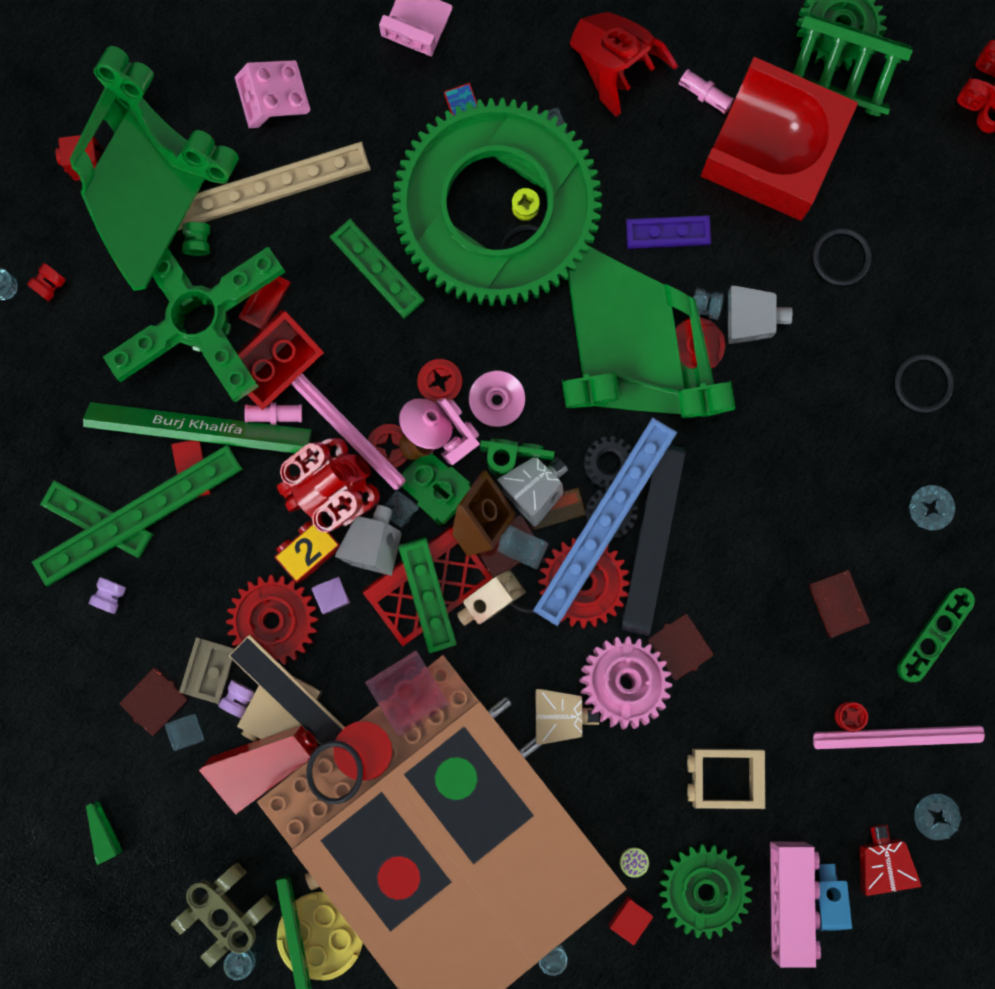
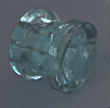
M0 268V288L6 286L0 290V300H7L15 295L18 284L11 274Z
M558 945L539 961L540 968L544 973L555 976L565 970L567 955L561 945Z
M251 950L240 954L231 951L224 960L225 973L233 980L245 979L255 967V956Z

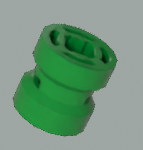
M202 222L183 223L182 234L185 236V241L182 243V253L193 256L210 254V244L207 242V237L210 235V225Z

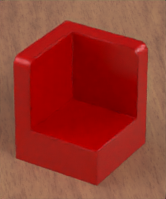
M628 896L608 925L614 932L632 945H635L653 916Z

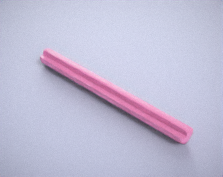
M303 374L291 383L394 490L399 489L405 483V478Z
M980 725L815 732L813 744L816 749L981 743L984 740L985 734L983 727Z

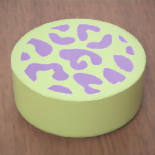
M631 847L623 851L619 864L621 870L626 875L640 877L647 871L649 859L644 851Z

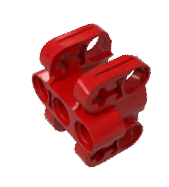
M991 40L982 50L975 65L980 71L992 75L994 78L995 40ZM970 78L963 86L957 102L966 109L972 111L980 110L977 118L979 128L984 132L993 133L995 132V121L989 118L988 112L995 114V81L991 85L985 81Z
M330 438L322 443H309L281 465L280 475L282 480L289 484L297 503L312 518L314 527L320 532H330L341 525L352 524L356 517H362L379 502L380 493L374 485L366 483V478L371 475L370 466L361 456L349 455L347 444L341 438ZM336 445L338 448L335 452L336 455L330 456L331 446ZM292 464H296L301 471L300 477L297 480L293 479L289 473V468ZM368 492L370 495L367 498L368 501L362 502L363 493ZM342 505L347 506V508L342 509L341 511H339V509H340V507H341ZM324 511L333 520L331 526H326L322 523L321 515Z

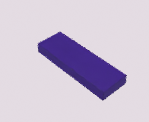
M710 215L626 219L627 249L710 245Z

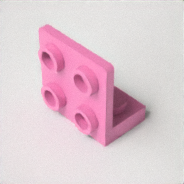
M396 0L389 17L383 15L380 21L381 36L432 57L452 12V5L440 0Z
M295 60L247 63L235 76L249 128H259L272 116L307 114L310 111L298 64Z
M440 398L436 402L462 435L461 439L456 436L443 446L445 451L441 455L447 463L453 465L479 445V442L476 440L479 434L470 422L463 423L459 417L462 411L453 400Z

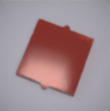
M687 614L670 625L665 624L664 629L647 639L654 651L660 652V660L667 662L665 667L668 672H671L674 681L691 670L696 671L698 669L697 666L714 656Z
M153 668L119 704L133 717L134 723H139L154 736L188 699L174 687L173 681H168L156 668Z

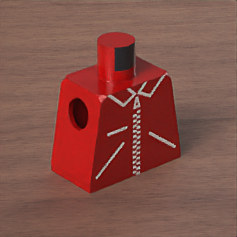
M888 825L870 827L873 843L860 846L861 893L870 896L921 887L905 841L901 839L890 840Z

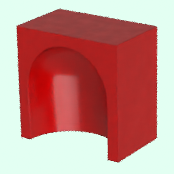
M754 57L721 132L708 156L701 177L802 221L816 198L858 102Z

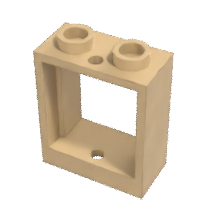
M692 749V755H688L687 767L688 772H693V784H688L687 795L688 801H693V807L765 809V750ZM703 757L749 758L750 800H703Z

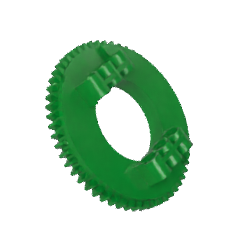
M489 98L486 107L481 99L477 102V108H473L471 103L467 102L466 111L456 106L455 116L447 110L445 112V121L437 116L435 118L437 127L428 123L426 126L429 134L420 131L418 135L421 142L414 140L411 142L412 148L415 151H405V155L410 161H400L404 171H397L396 175L402 181L394 182V188L400 191L393 193V200L399 202L393 204V211L399 213L394 216L395 223H401V225L396 227L397 233L405 234L400 238L401 244H409L405 248L406 254L415 253L411 258L412 263L421 262L418 267L419 272L422 273L429 270L426 276L427 280L430 281L437 277L436 287L439 288L446 284L445 291L447 294L456 289V298L459 299L466 293L467 302H471L474 296H477L480 305H482L484 299H489L490 306L494 305L495 300H500L501 305L505 306L507 299H511L513 304H517L518 297H522L527 302L528 294L532 293L535 298H539L540 289L549 293V284L558 287L559 277L567 280L569 275L566 270L575 272L577 267L574 261L582 263L584 257L581 253H589L590 248L586 243L594 242L595 237L590 233H597L598 226L594 222H600L601 215L595 213L600 211L602 207L601 203L596 202L601 199L602 192L595 191L600 188V181L593 180L597 177L598 171L589 170L594 165V160H585L589 150H579L583 144L581 139L573 142L575 131L566 134L567 124L564 123L557 126V116L547 120V110L538 115V106L535 105L530 111H527V102H523L521 107L517 108L515 99L511 101L509 106H506L504 98H501L498 106H495L492 98ZM495 157L534 185L536 184L546 193L548 204L543 223L530 239L516 247L504 250L487 249L453 226L448 215L447 199L453 181L465 167L482 158Z

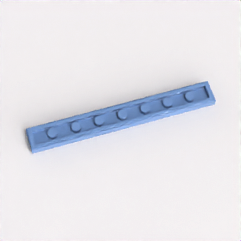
M652 418L533 612L554 625H559L676 436V431Z

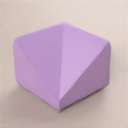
M339 577L312 587L322 614L350 603Z

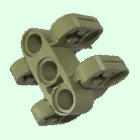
M238 862L232 865L214 884L207 880H201L192 885L186 894L189 907L170 924L180 935L198 918L218 939L201 956V959L210 968L228 950L238 954L248 951L256 940V932L253 927L276 905L266 894L244 915L225 893L247 873ZM198 887L207 890L201 901L195 896V891ZM217 909H223L227 912L229 918L227 923H219L216 920L215 911ZM246 933L248 944H238L235 939Z

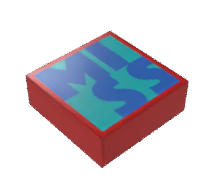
M470 83L444 91V96L452 115H456V106L466 111L467 102H470L473 108H477V102Z

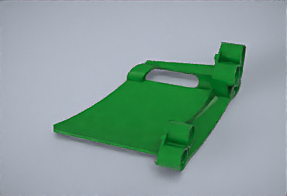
M108 46L94 68L95 76L105 88L70 157L72 169L78 173L82 181L83 188L81 194L99 235L120 272L135 291L146 289L204 180L222 184L226 183L239 157L229 147L215 146L214 139L204 131L195 130L190 138L186 140L173 130L143 99V95L154 78L152 70L143 63H130L128 55L122 49ZM102 120H105L112 128L114 135L97 165L93 168L91 159L85 152V149Z
M588 246L590 248L589 253H581L584 257L583 262L578 263L574 261L577 267L576 271L567 270L583 378L562 379L566 408L597 406L643 412L681 414L682 418L709 417L735 410L732 381L714 384L696 300ZM672 307L690 316L697 367L694 369L686 367L680 360Z

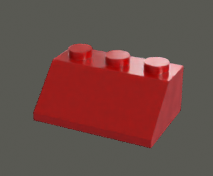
M281 310L237 351V354L259 386L247 395L261 410L267 407L324 353L284 310Z

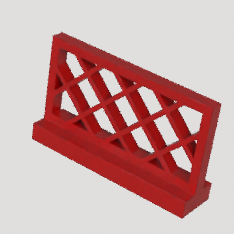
M454 524L428 542L433 562L444 563L442 579H438L439 583H441L442 595L444 584L460 586L459 597L456 600H444L445 604H449L446 606L447 613L451 612L463 603L466 598L493 579L476 554L470 555L475 564L468 563L469 556L465 555L464 563L448 560L450 549L458 544L452 535ZM446 552L445 560L437 559ZM400 562L393 568L391 576L382 575L363 589L362 592L400 644L404 646L423 631L421 625L418 627L419 618L417 611L416 616L399 613L402 598L413 599L412 595L403 594L404 582L408 579L403 562ZM448 564L464 566L461 582L445 580ZM467 567L480 569L485 578L476 585L465 583ZM400 586L399 593L392 592ZM464 587H470V588H471V589H469L467 592H465V593L463 594V592H464ZM387 595L398 597L396 613L384 611L378 604V601ZM388 616H394V617H395L394 624L392 623V621L389 619ZM399 617L415 620L413 631L404 638L397 629Z

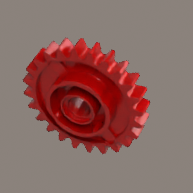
M572 538L571 547H568L564 542L561 543L562 552L553 549L554 559L545 558L544 561L549 565V568H542L540 570L541 573L546 575V578L539 580L538 583L545 585L546 589L575 544V538ZM608 546L606 547L588 576L592 581L591 588L587 591H579L561 622L569 618L571 627H573L576 621H580L582 628H585L587 621H590L592 626L596 627L598 618L606 623L607 613L612 616L617 615L614 606H624L619 598L628 596V593L623 591L622 588L630 585V582L622 579L629 572L628 570L620 569V566L625 562L624 560H615L617 550L608 553ZM546 589L542 590L540 595H543Z
M270 575L267 583H265L262 577H258L257 586L250 581L247 582L249 590L239 589L238 591L242 596L241 599L232 598L236 608L227 610L234 616L233 619L226 621L227 624L234 626L228 632V635H236L237 637L232 645H239L250 634L276 661L279 659L283 665L287 664L288 656L293 660H297L296 651L299 650L306 653L307 651L303 646L304 643L313 644L309 634L317 633V630L311 627L312 623L319 621L318 618L311 616V613L317 610V607L308 606L312 596L303 597L305 588L301 587L295 590L296 582L292 580L286 585V578L283 576L276 582L274 576ZM271 613H276L280 619L279 625L274 629H270L266 625V617Z

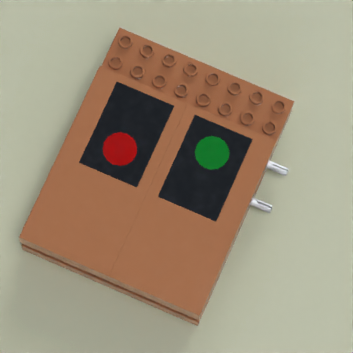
M444 656L437 659L359 721H368L379 725L390 738L393 757L389 767L381 776L372 780L362 781L358 792L347 802L328 804L318 799L312 793L306 778L307 762L258 800L257 803L398 989H506L623 893L626 888L525 760L527 756L542 744H535V737L518 751L494 720L496 716L511 705L510 700L504 697L487 711ZM333 747L325 749L317 756L312 769V776L317 789L323 795L330 798H339L349 793L356 780L348 778L338 769L334 760Z

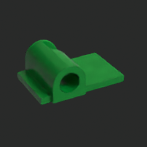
M491 438V441L481 440L480 444L481 452L488 453L487 460L490 472L498 477H502L515 468L517 457L526 459L536 457L540 461L552 462L555 453L554 451L543 450L544 447L540 445L521 443V446H518V442ZM499 455H504L509 459L507 465L499 466L494 463V459Z
M432 453L415 459L401 474L406 480L401 487L418 501L417 505L440 526L445 525L456 513L457 506L472 486L453 467L448 468Z

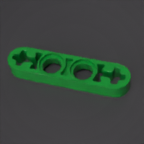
M956 588L947 594L899 662L897 672L902 680L918 682L926 675L973 608L975 598L970 590ZM964 594L963 601L966 603V606L957 607L954 613L959 614L957 618L952 612L946 611L945 608L947 606L949 609H953L957 603L954 596ZM942 615L947 616L951 620V627L946 632L940 631L937 627V620ZM926 638L931 639L935 644V650L930 655L924 654L920 648L921 642ZM915 652L918 657L927 660V662L924 664L923 661H919L915 667V670L918 672L917 675H910L908 677L906 675L908 669L905 666L906 664L912 665L915 663L917 657L912 656Z

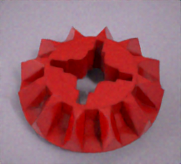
M435 359L426 363L421 368L417 379L418 388L427 400L437 403L436 401L440 398L452 400L460 392L462 376L457 366L452 362L444 359ZM435 371L441 378L451 376L445 382V392L439 386H432V383L435 382Z
M385 424L372 431L368 441L394 468L400 467L408 460L398 448L397 450H392L390 458H387L386 450L377 447V445L387 444L389 435H391L393 444L399 447L400 438L404 434L401 427Z

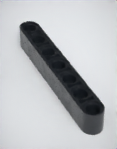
M671 443L650 476L630 585L627 592L628 596L626 597L621 623V631L649 637L686 452V446Z

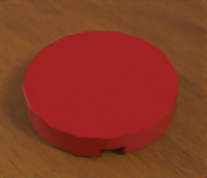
M700 318L710 367L713 369L723 358L726 347L724 335L712 321ZM687 319L676 327V335L681 362L686 367L694 369L697 367L691 321Z
M368 721L355 722L346 726L336 738V741L345 742L358 752L363 764L364 776L362 781L372 780L381 776L389 767L393 757L392 743L388 734L379 725ZM333 747L334 760L338 769L348 778L356 780L357 765L353 756L343 748Z

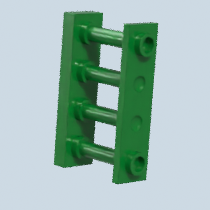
M805 12L801 27L806 28L805 32L807 35L792 74L858 102L857 105L865 107V112L871 115L880 116L881 113L888 115L890 111L889 104L883 103L885 94L897 63H901L902 59L909 61L913 51L912 46ZM823 33L832 36L831 41H833V45L818 82L803 76L817 37H821ZM848 42L859 45L858 49L860 52L847 88L843 90L831 86L830 83L844 45L847 46ZM878 51L885 53L887 60L871 99L856 93L870 55Z

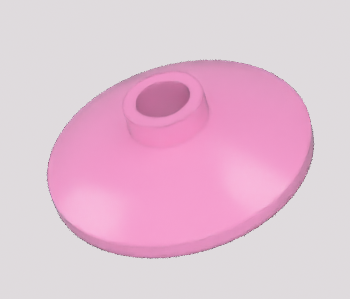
M491 371L483 374L474 382L469 393V404L472 413L480 422L492 427H502L511 424L520 416L525 405V393L521 383L511 374L503 371ZM494 396L502 398L503 401L500 405L492 403Z
M413 399L407 402L400 411L399 422L401 429L406 437L417 446L425 449H438L444 446L451 438V420L438 404L427 399Z

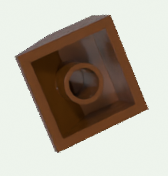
M486 470L481 472L456 510L452 535L467 556L493 550L516 516L515 511Z

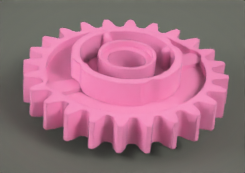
M616 637L613 640V646L608 641H605L602 644L603 650L599 647L593 650L596 657L589 655L586 658L590 666H584L581 669L587 674V676L582 677L579 681L587 685L586 688L580 691L581 694L589 695L585 705H594L591 714L600 712V722L609 718L610 727H614L620 722L621 728L625 729L630 722L633 729L639 727V720L644 725L650 723L648 716L653 719L657 718L659 715L656 709L663 710L666 707L661 700L670 698V695L665 690L672 687V684L666 682L665 678L671 675V672L662 670L667 662H658L657 658L660 652L651 654V644L642 648L641 639L632 644L630 637H626L622 644L620 639ZM621 676L630 679L631 689H625L621 686Z

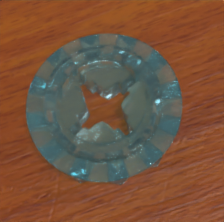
M934 485L922 487L912 495L909 505L911 519L919 527L930 531L942 529L953 519L955 513L954 500L950 493L942 487ZM938 499L935 508L940 514L931 513L925 517L927 507L923 503L930 504Z
M931 794L924 797L916 806L914 813L915 824L918 830L927 838L937 841L948 839L958 831V826L962 819L959 806L950 797L942 794ZM942 809L944 811L942 816L948 823L937 822L936 825H933L934 817L928 811L939 813Z

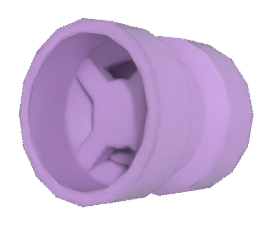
M99 577L96 584L98 591L91 596L89 604L115 614L118 608V597L123 596L126 587Z
M231 680L228 686L229 692L226 697L221 699L218 706L242 718L255 691Z

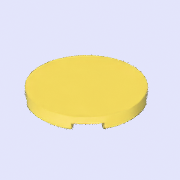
M312 892L301 896L295 901L310 979L324 981L336 978L345 973L354 964L360 954L363 942L324 892ZM281 917L277 931V946L283 961L292 970L283 917Z

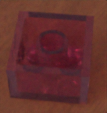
M414 651L365 682L399 737L449 706L447 699L417 651Z

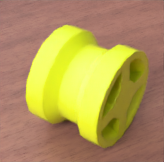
M529 188L518 190L512 198V211L514 215L520 220L529 221L538 214L540 205L538 194Z

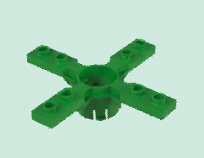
M267 247L223 276L219 284L209 289L204 286H193L169 248H167L152 276L169 300L165 320L156 326H148L103 356L116 379L122 382L181 342L191 347L193 346V350L203 353L232 400L237 402L259 386L226 337L231 331V324L226 322H229L226 312L284 274L285 270L270 248ZM202 304L214 306V319L205 331L198 334H187L186 330L182 329L186 319L184 314L188 315L194 308Z

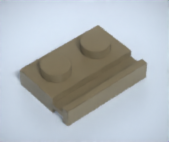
M196 637L179 692L219 704L233 664L229 654L235 648Z

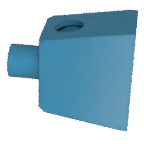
M836 864L819 865L820 897L815 899V911H819L820 929H815V931L852 929L847 881H838ZM827 890L833 893L832 901L827 898Z

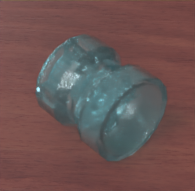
M696 287L693 298L696 300L699 316L703 314L707 315L709 319L718 320L724 293L716 291L714 293H707L705 289ZM709 297H710V301H709V305H708V311H706L707 304H708V300H709Z

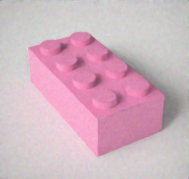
M770 841L772 959L780 967H816V959H820L821 956L820 942L816 941L815 929H820L819 911H815V899L820 897L819 882L815 881V870L819 869V853L814 852V847L806 842Z

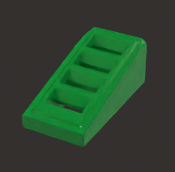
M97 801L87 805L86 809L95 861L99 865L123 853V850L100 802Z

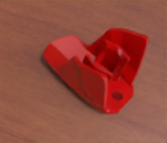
M610 12L580 19L571 37L570 45L581 55L599 92L601 102L616 117L621 114L617 88L627 91L630 89L624 76V69L630 67L636 61H645L651 71L654 70L655 67L648 54L658 56L674 70L678 68L673 56L661 40L652 36L648 30L639 24Z

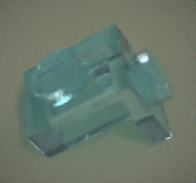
M510 525L500 538L498 551L513 560L537 569L548 543Z

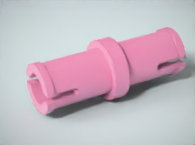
M689 69L686 70L680 79V86L697 95L698 100L702 103L704 101L708 102L723 114L729 110L734 101L733 97L714 87L715 83L705 81Z
M271 402L263 410L258 405H245V422H270L271 425H277V422H302V405H277L276 402Z

